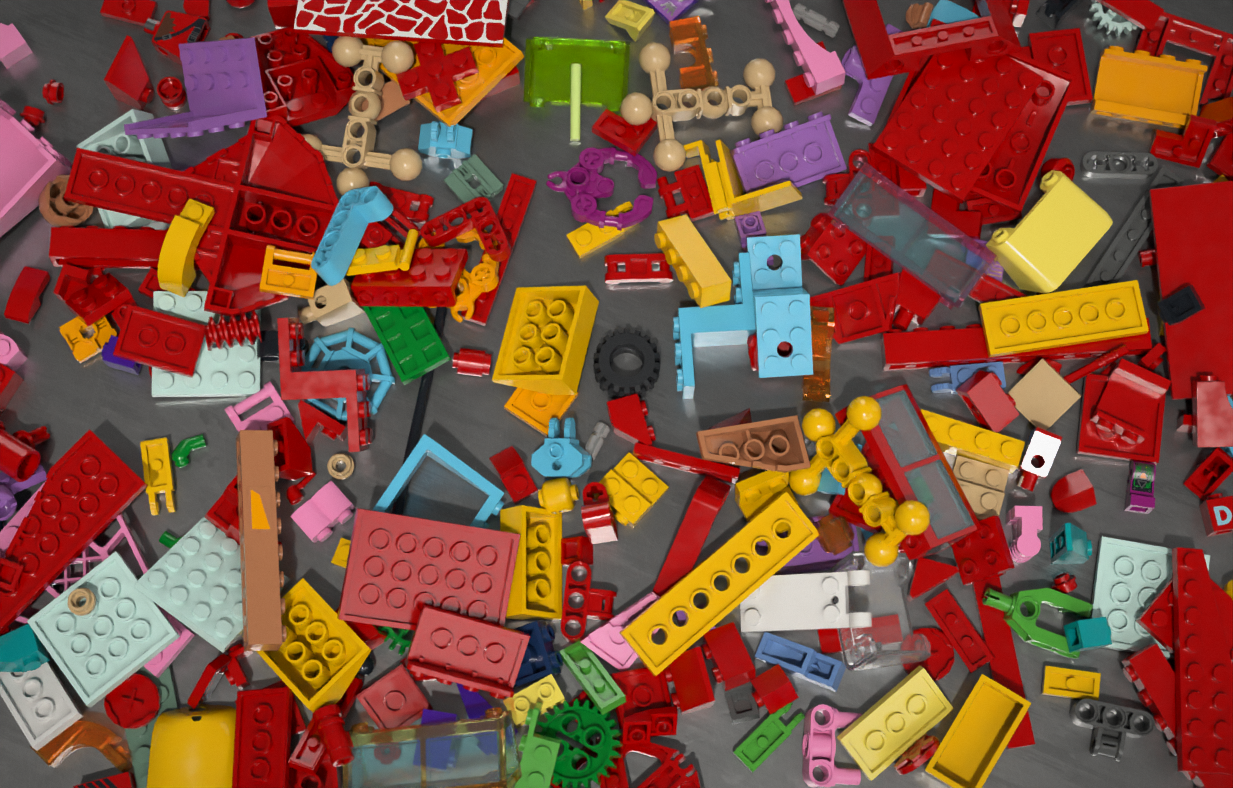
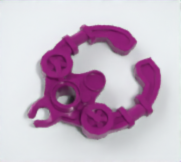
M593 147L581 151L579 162L567 172L555 171L548 174L547 178L549 180L546 182V185L554 191L564 192L571 203V214L576 221L588 222L599 228H604V226L617 227V230L622 231V228L636 225L652 213L653 198L639 195L634 200L633 210L626 213L619 212L618 217L606 216L605 210H597L595 199L608 198L614 193V182L609 178L599 175L604 169V164L614 165L615 160L627 162V167H633L639 171L638 183L643 189L656 187L657 172L652 164L639 154L633 156L626 151L616 150V147L602 149ZM556 177H560L562 179V183L559 185H555L550 180Z

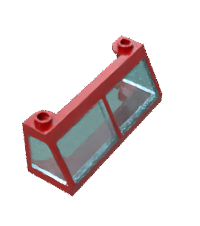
M900 385L868 396L874 398L879 403L882 416L876 427L867 431L861 430L898 504L901 505L910 500L919 501L928 508L930 513V524L924 532L919 535H907L901 541L908 559L913 560L940 553L982 529L908 385ZM848 406L835 413L840 426L848 419Z

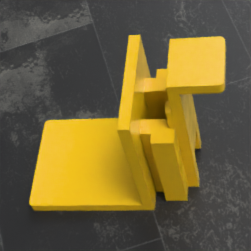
M720 139L715 141L720 162H716L711 158L709 147L702 140L683 145L687 158L698 155L701 157L714 214H719L720 220L727 219L729 221L739 215L757 211L763 212L803 199L802 193L791 181L744 195L730 154L731 150Z

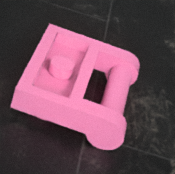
M270 381L264 384V388L233 407L230 405L224 409L238 432L240 430H267V424L284 417H289L293 423L296 422ZM268 397L272 398L273 403L244 421L240 420V414Z

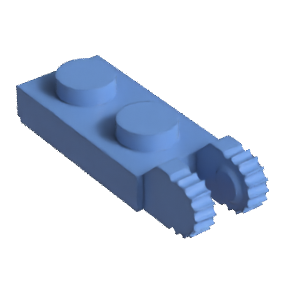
M1003 361L930 369V377H950V383L932 385L931 391L935 394L949 392L958 394L956 389L979 370L996 374L1002 382L1001 388L1005 389L1006 381Z

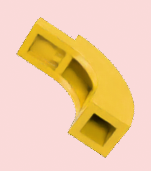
M189 198L180 216L175 215L160 252L158 262V282L160 288L185 297L196 278L194 270L195 252L204 231L215 214L214 208Z

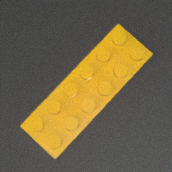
M1138 280L981 303L979 305L989 358L1147 334L1149 331Z

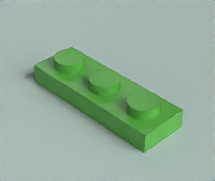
M580 640L559 651L564 664L602 715L626 702L624 693L594 653L582 644Z

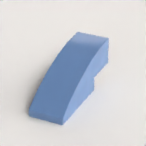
M764 632L754 656L772 666L779 664L783 671L834 692H837L846 669L842 661L817 653L814 649L768 632Z

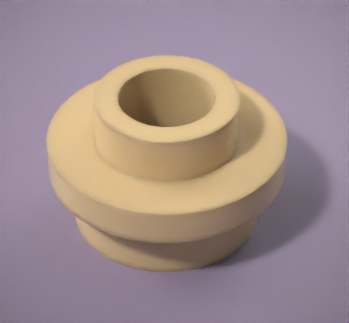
M337 453L329 459L327 468L333 478L344 480L352 475L355 465L353 459L348 454ZM339 463L346 464V468L343 471L337 470Z
M78 588L72 591L68 597L69 610L78 616L89 614L96 605L94 593L87 588ZM86 598V603L80 607V600Z

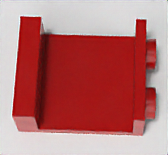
M1121 358L1112 371L1091 421L1097 423L1096 427L1103 431H1114L1121 434V438L1129 443H1141L1147 438L1148 433H1146V430L1162 395L1168 391L1172 381Z

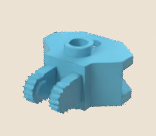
M440 120L439 122L432 121V123L421 124L418 151L419 153L446 159L468 158L471 156L470 146L473 130L459 124L447 127Z
M550 418L548 438H544V445L532 454L531 466L543 476L579 478L592 467V456L579 445V440L576 439L574 418L565 419L564 438H560L559 420L557 418Z

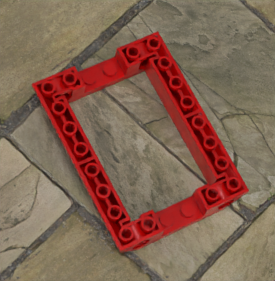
M842 0L866 78L871 80L919 71L920 57L966 49L970 61L1021 52L1022 48L1004 0H975L982 18L890 35L887 33L877 0Z

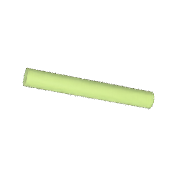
M574 63L571 64L570 141H580L581 64Z

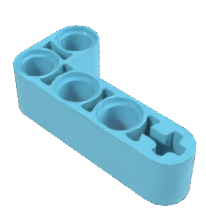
M377 186L352 189L346 192L339 200L311 262L313 270L329 286L338 284L345 277L368 223L382 221L391 215L393 211V204Z

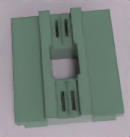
M476 154L467 161L462 162L461 166L457 169L455 168L443 180L463 204L477 197H485L491 201L504 188V185ZM473 179L480 183V186L476 189L469 185Z

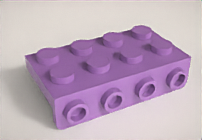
M819 112L808 116L809 122L799 125L797 120L784 125V131L775 134L774 129L759 134L760 140L751 142L750 138L735 143L736 148L731 150L730 154L744 193L748 194L786 181H791L797 188L819 180L826 175L846 170L847 167L830 122L832 119L831 115L823 116V113Z

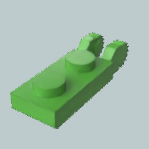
M792 702L779 709L775 714L772 713L733 752L752 773L790 736L791 731L805 717L800 712L792 718L787 726L779 720L783 714H786L791 709Z

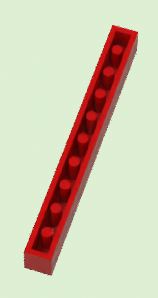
M1146 318L1149 329L1147 334L990 358L988 356L983 327L980 324L968 325L964 329H955V326H943L939 330L931 331L926 327L915 328L913 332L891 329L883 333L880 339L883 371L1002 361L1003 364L1025 363L1043 358L1053 361L1099 358L1104 354L1106 355V353L1125 344L1130 353L1122 357L1146 355L1152 349L1149 318Z

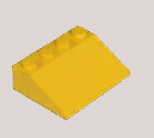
M585 285L516 288L492 381L551 395H576L599 301Z
M302 578L282 597L285 599V613L281 615V623L286 626V641L282 642L278 651L256 652L302 703L314 713L321 707L336 704L342 698L370 654L371 649L344 620L337 618L338 614Z

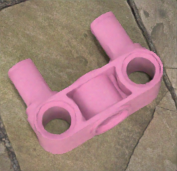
M824 704L817 705L806 712L802 740V776L804 782L809 787L830 788L831 786L834 787L835 784H860V769L836 767L834 756L836 751V729L848 728L862 715L861 713L841 712L837 708ZM816 711L824 715L825 722L823 725H819L815 721ZM815 767L820 768L823 772L821 782L813 777V769Z

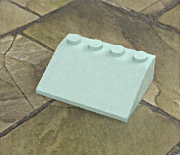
M131 109L76 145V148L172 169L161 138L137 139V135H125L124 124L154 119L153 114ZM98 208L104 227L107 229H113L115 226L136 229L155 221Z

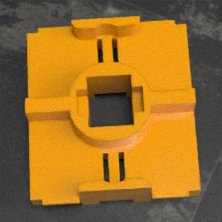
M77 316L59 327L60 333L73 351L74 357L80 363L100 353L104 344L109 342L111 335L118 337L117 332L111 326L106 316L89 327ZM92 329L95 330L94 336L89 339L84 338L83 334Z

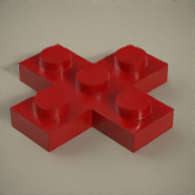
M418 42L413 44L420 65L396 74L404 99L407 101L429 92L437 113L461 104L455 82L479 73L470 47L468 46L445 55L443 46L440 43Z

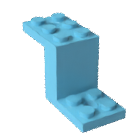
M800 234L746 237L747 252L750 254L756 323L758 377L813 375L810 294L802 287ZM771 255H779L781 257L782 263L779 268L770 269L767 266V259ZM784 341L792 345V351L787 356H781L777 353V346Z
M749 252L739 253L737 262H733L732 285L737 286L735 287L734 305L678 308V317H673V340H678V343H675L674 359L675 366H680V369H677L676 386L677 392L682 391V399H693L695 380L692 347L747 344V338L755 333Z

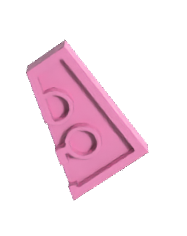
M650 592L581 638L580 642L620 672L627 671L638 656L619 632L660 597L654 592ZM657 628L652 632L651 638L654 637V635L658 632L660 628Z

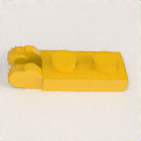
M630 201L625 202L613 211L606 212V216L618 217L619 212H629L633 205ZM586 223L568 233L566 238L579 259L624 235L625 231L636 225L622 228V231L617 230V227L604 226V228H599L598 226Z
M166 437L141 441L144 480L148 485L146 487V494L149 496L151 514L159 515L160 507L156 494L165 493L168 512H176L169 439Z

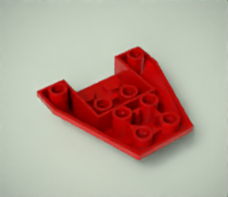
M294 26L252 36L255 38L267 117L264 118L268 119L275 115L281 116L291 127L336 115L349 102L351 95L356 92L352 90L355 83L351 69L338 64L333 55L309 34L294 33Z

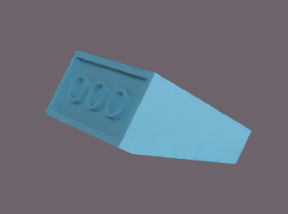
M424 434L373 508L375 511L389 513L426 456H429L489 496L470 526L488 529L490 524L486 521L491 514L497 516L505 502L501 500L504 495L503 491Z

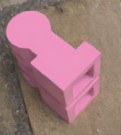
M1014 506L1006 513V525L1013 526V542L1009 546V551L1014 562L1025 563L1035 556L1041 548V542L1037 533L1043 530L1042 506Z

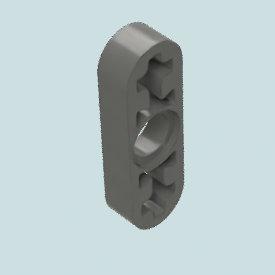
M1091 151L1085 154L1080 163L1081 172L1091 178L1148 179L1158 167L1156 157L1144 152ZM1092 159L1095 164H1103L1105 159H1107L1106 170H1104L1105 165H1097L1096 169H1092V166L1088 163ZM1115 159L1122 160L1126 165V169L1123 171L1115 170L1112 166V161ZM1142 161H1146V165L1150 166L1147 171L1144 170L1143 166H1135L1132 171L1130 170L1132 165H1140Z

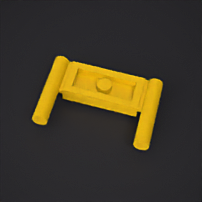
M415 229L408 231L402 250L399 245H383L376 248L357 249L346 275L397 270L398 268L403 271L408 270L418 238V231Z

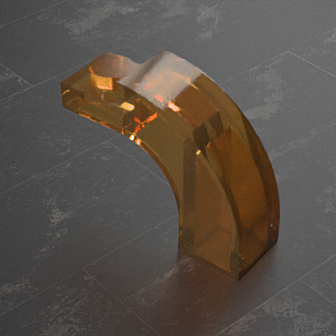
M810 306L813 375H802V401L829 402L834 308Z
M76 721L38 751L32 748L48 766L57 768L72 752L84 747L98 749L120 772H129L132 768V763L129 761L132 757L130 753L121 745L117 748L115 747L123 738L113 730L94 722Z

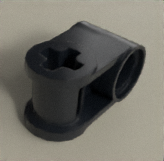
M261 331L262 343L259 337H257V359L261 358V361L266 362L278 361V331ZM303 337V339H300V350H304L306 356L309 351V342Z

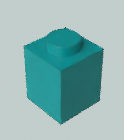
M1106 617L1078 620L1064 625L1069 653L1099 649L1112 644L1111 629Z

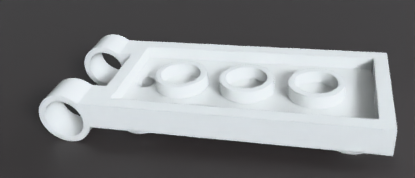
M854 570L848 572L773 575L740 603L741 632L872 627V613H849L848 586L870 585V571ZM835 596L839 598V602L837 604L833 603V598Z

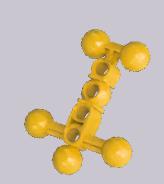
M858 396L850 402L847 408L848 419L835 434L836 422L834 416L826 409H812L805 414L802 420V429L804 435L810 441L817 442V454L810 461V468L789 472L788 482L790 488L798 495H812L818 490L821 473L827 467L832 476L842 483V488L848 487L850 500L861 507L859 512L863 514L865 522L872 527L881 525L886 533H875L867 539L864 544V553L866 559L873 566L887 567L895 562L899 553L898 544L907 535H919L927 529L930 524V513L928 508L919 501L910 500L898 506L897 502L889 497L888 491L882 493L883 489L880 480L870 473L872 469L868 467L866 459L852 441L853 437L860 430H871L879 424L882 416L881 407L872 397Z

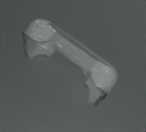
M852 551L831 568L829 573L854 570L870 571V585L848 586L849 613H872V627L838 629L843 659L848 670L863 671L921 662L931 656V646L926 636L923 634L913 635L903 586L912 578L914 569L906 553L899 552L894 563L887 567L873 566L866 559L864 551ZM835 596L833 598V603L837 604L839 602V598Z

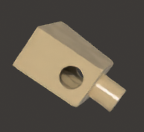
M345 278L336 285H326L315 290L313 300L308 299L309 306L298 310V315L304 325L317 320L324 327L365 313L364 308L356 302L351 284Z

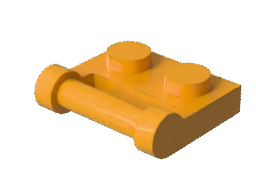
M267 245L259 288L260 292L313 300L317 273L311 267V262L316 252L306 254L276 249V246ZM276 259L310 265V270L273 265V261Z

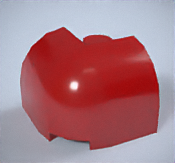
M236 475L226 487L222 496L206 513L205 518L223 531L227 537L234 539L240 545Z

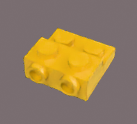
M630 452L626 454L613 470H610L599 481L606 488L611 509L615 512V519L623 526L629 524L632 528L638 524L669 490V487ZM599 493L595 494V501H598Z

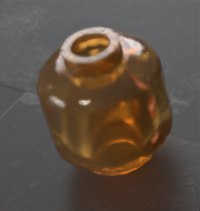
M830 513L818 520L820 526L816 529L819 536L816 539L824 552H832L835 556L853 545L851 541L854 539L855 534L844 516L834 517Z

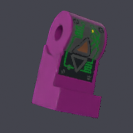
M1131 461L1126 485L1124 511L1149 514L1155 509V463Z

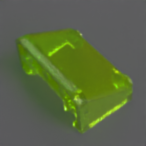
M528 37L525 50L523 102H529L530 107H545V103L550 101L570 102L571 64L578 63L581 64V103L601 104L607 106L606 109L610 111H620L621 103L628 95L631 42Z

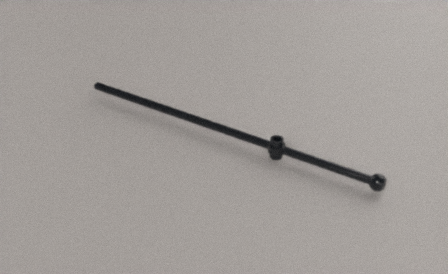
M437 307L433 326L440 339L448 310L447 307ZM434 369L422 375L403 464L419 441ZM409 483L393 505L392 513L403 514ZM372 650L357 674L370 675L373 672Z

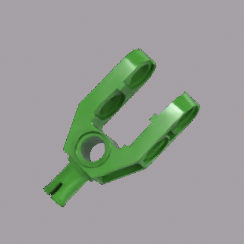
M987 588L984 593L987 599L983 598L982 603L1004 611L1003 620L1024 642L1065 657L1079 658L1080 651L1069 653L1066 637L1039 628L1035 623L1040 614L1041 603L1056 607L1061 613L1069 612L1077 616L1087 617L1088 619H1090L1092 613V604L1050 588L1011 593L1010 596ZM1022 603L1027 607L1028 610L1026 617L1023 616L1020 612V606Z

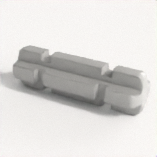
M800 3L796 4L793 9L796 19H803L805 24L821 32L825 31V34L832 38L837 35L840 29L838 23L832 20L829 22L828 18L811 9L808 11L807 7Z
M602 422L596 423L593 429L594 434L590 435L583 448L592 456V460H595L604 443L603 438H606L610 431V427Z

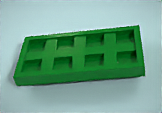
M362 306L404 385L451 360L424 307Z

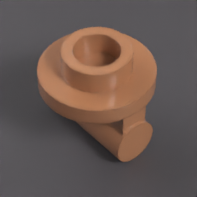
M926 2L923 5L917 3L910 5L906 11V21L912 29L927 27L934 7L933 4Z

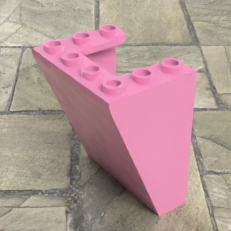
M0 99V237L39 206V196L49 181L51 183L58 175H70V167L73 165L64 155L53 149L54 146L43 136L38 139L32 133L35 129L26 120L18 121L13 116L16 111L2 99Z

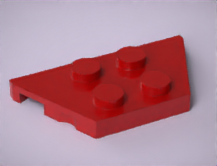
M901 272L810 297V309L818 317L817 320L823 327L830 331V335L838 344L890 331L902 277Z

